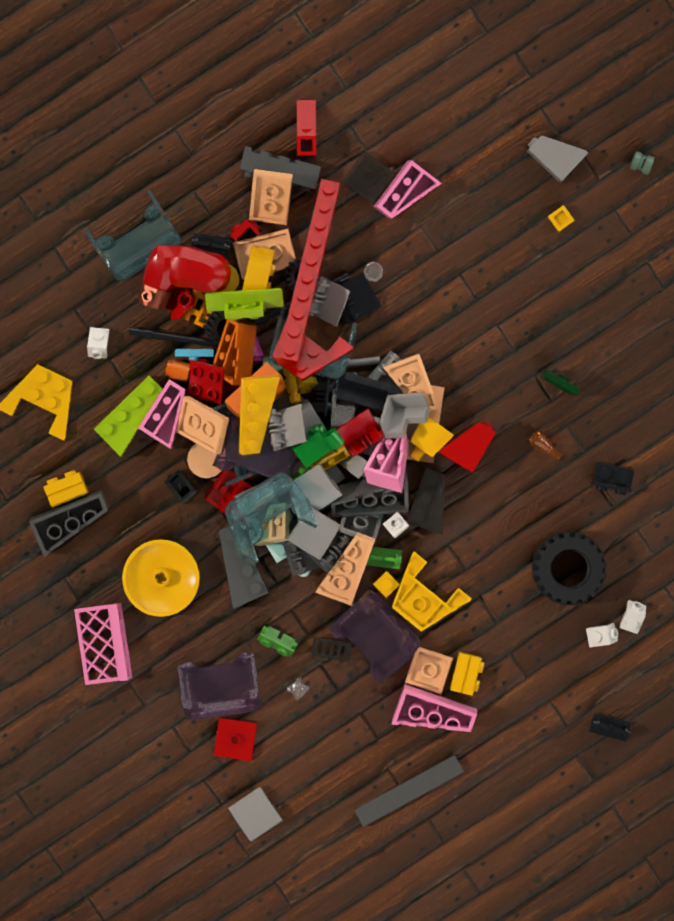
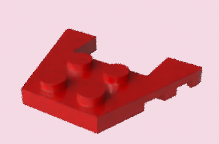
M285 325L272 355V359L277 363ZM305 335L297 369L283 367L303 382L323 370L325 366L338 361L345 354L351 353L354 347L339 337L332 347L325 351Z

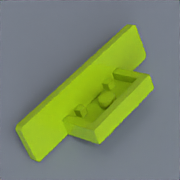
M282 288L211 292L205 294L207 311H224L225 319L239 320L241 318L258 319L264 317L265 308L284 306Z

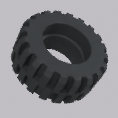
M572 531L559 532L549 536L538 546V550L533 556L532 576L538 589L547 598L561 605L573 606L585 603L588 599L597 595L596 592L604 585L602 583L606 579L607 563L605 562L603 551L600 550L598 544L591 540V538ZM566 550L580 553L587 564V572L584 579L574 586L559 584L551 572L553 559L559 553Z

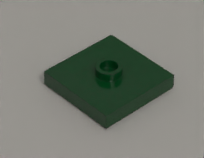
M544 370L540 376L571 396L578 395L580 388L569 383V379L561 374L557 376L549 370Z

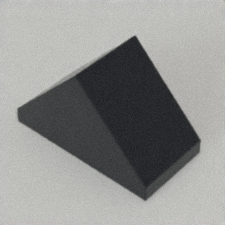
M179 469L165 481L182 505L198 492Z

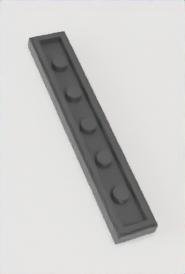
M454 754L355 808L354 811L364 827L464 771Z

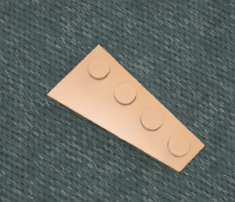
M357 532L315 593L352 605L375 538Z

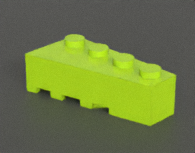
M148 376L94 428L120 457H123L137 434L138 427L163 390L151 376Z

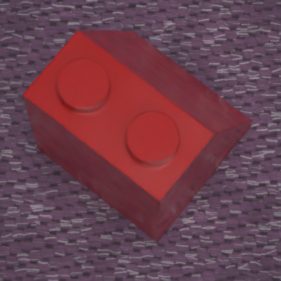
M485 421L482 423L478 422L443 446L438 453L468 471L473 472L496 434L493 431L494 426Z

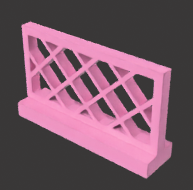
M122 602L74 609L85 685L131 679L132 671ZM102 609H108L109 617L106 622L97 616ZM80 612H87L92 616L87 624L81 620ZM94 619L103 624L98 632L89 627ZM105 627L112 634L108 641L100 635ZM87 629L95 635L90 643L83 636ZM97 637L105 643L101 651L92 646ZM107 646L114 650V656L111 660L102 654ZM89 648L98 654L93 662L86 657ZM100 656L108 662L104 670L95 665ZM110 665L117 669L118 677H110L105 673ZM92 667L101 673L94 680H90L89 671Z

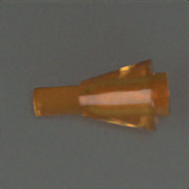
M542 431L539 433L535 432L530 437L531 447L551 455L556 460L561 458L562 454L553 448Z

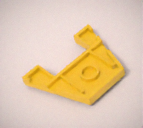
M37 364L0 403V411L13 416L21 398L57 415L49 434L65 441L73 381Z
M413 551L392 608L422 632L446 615L471 601L472 598L460 588H457L447 602L441 600L415 578L427 564V561Z

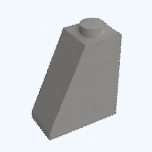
M542 135L539 139L534 137L528 144L530 148L527 151L560 183L588 154L586 150Z

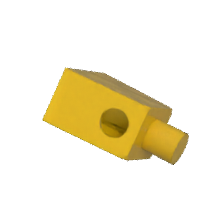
M428 417L427 423H418L410 442L416 447L409 456L418 462L425 453L433 457L454 435Z

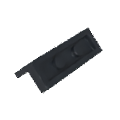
M345 372L339 377L336 399L383 412L387 395L398 394L399 387Z

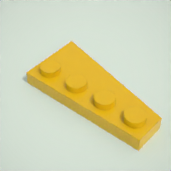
M279 375L241 378L239 453L241 455L258 454L261 451L280 380Z

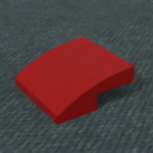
M226 467L206 493L204 499L237 522L242 512L234 495L246 491L253 486Z

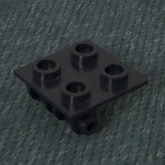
M363 273L340 285L350 291L342 312L348 325L381 307L379 300Z
M317 377L318 384L314 387V390L325 391V393L313 392V394L325 395L324 399L313 398V400L324 401V403L313 402V409L318 416H321V412H325V416H327V412L331 413L332 401H328L329 393L333 394V382H330V377H328V382L324 381V377Z

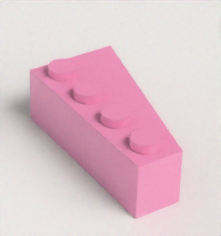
M404 684L392 718V725L402 724L413 727L423 726L434 729L444 728L446 730L471 732L477 716V709Z

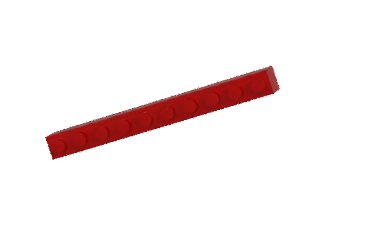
M321 179L278 354V365L295 369L298 366L340 193V183Z

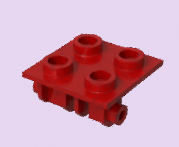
M201 358L199 361L190 360L188 396L222 405L224 368L209 364L205 358Z
M368 409L336 429L353 457L355 455L359 456L360 453L365 451L364 447L368 450V444L373 446L372 442L375 444L383 440L382 437L385 436Z

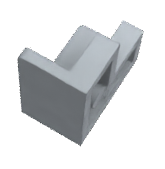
M424 393L387 395L380 419V425L386 439L404 438L408 424L427 423L430 407Z

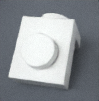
M90 327L87 344L88 357L95 359L107 358L109 329Z
M398 512L383 523L394 538L409 527Z
M628 600L619 628L638 634L646 615V606L640 602Z
M614 623L586 628L589 647L611 645L618 641V630L615 628Z

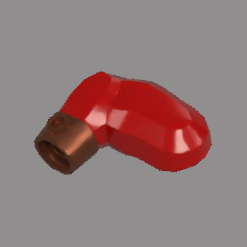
M158 245L150 254L146 264L138 302L151 308L165 310L173 293L171 290L175 286L192 288L205 294L221 292L230 281L231 270L229 263L223 255L193 246Z

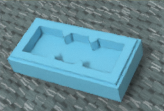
M176 349L175 357H189V361H199L201 357H215V350Z

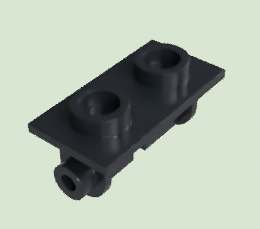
M194 233L191 245L208 252L223 255L224 258L229 259L232 240Z
M594 713L589 732L626 742L627 737L630 736L631 730L629 729L631 723Z

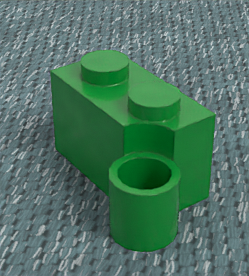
M320 423L308 429V433H306L307 442L291 446V449L302 464L308 468L329 451L339 448L344 443V440L335 428L327 431Z

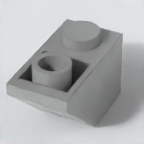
M350 454L340 465L359 479L361 476L365 478L364 467L368 461L360 455L353 457Z

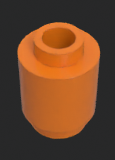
M175 359L173 361L168 360L165 375L172 379L187 382L189 379L190 363Z

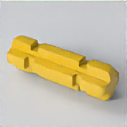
M284 368L283 374L286 377L287 391L291 395L289 396L290 403L297 404L301 402V396L298 393L299 387L296 376Z

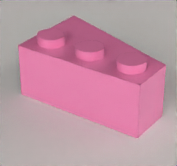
M169 379L138 428L172 449L183 397L186 396L187 390Z
M406 433L404 438L386 439L384 436L382 437L383 440L378 442L364 467L367 483L402 493L409 447Z

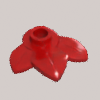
M175 286L172 289L174 295L170 297L166 308L172 311V320H179L184 317L188 310L194 308L197 298L194 293L188 291V288Z

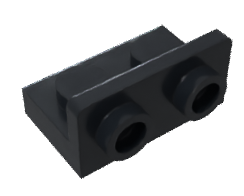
M596 462L592 485H596L597 490L607 492V489L611 488L615 489L616 494L626 495V492L631 493L632 491L631 485L634 470Z

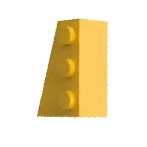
M252 245L242 290L271 288L272 282H268L269 276L273 277L275 265H272L275 250Z

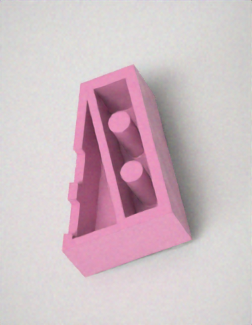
M408 160L373 207L386 217L393 218L442 183L415 162Z

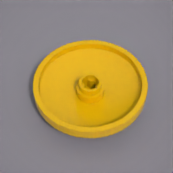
M159 539L146 542L131 553L123 569L122 581L128 599L137 609L148 615L163 617L176 614L191 603L198 591L200 574L195 558L184 546L171 540Z

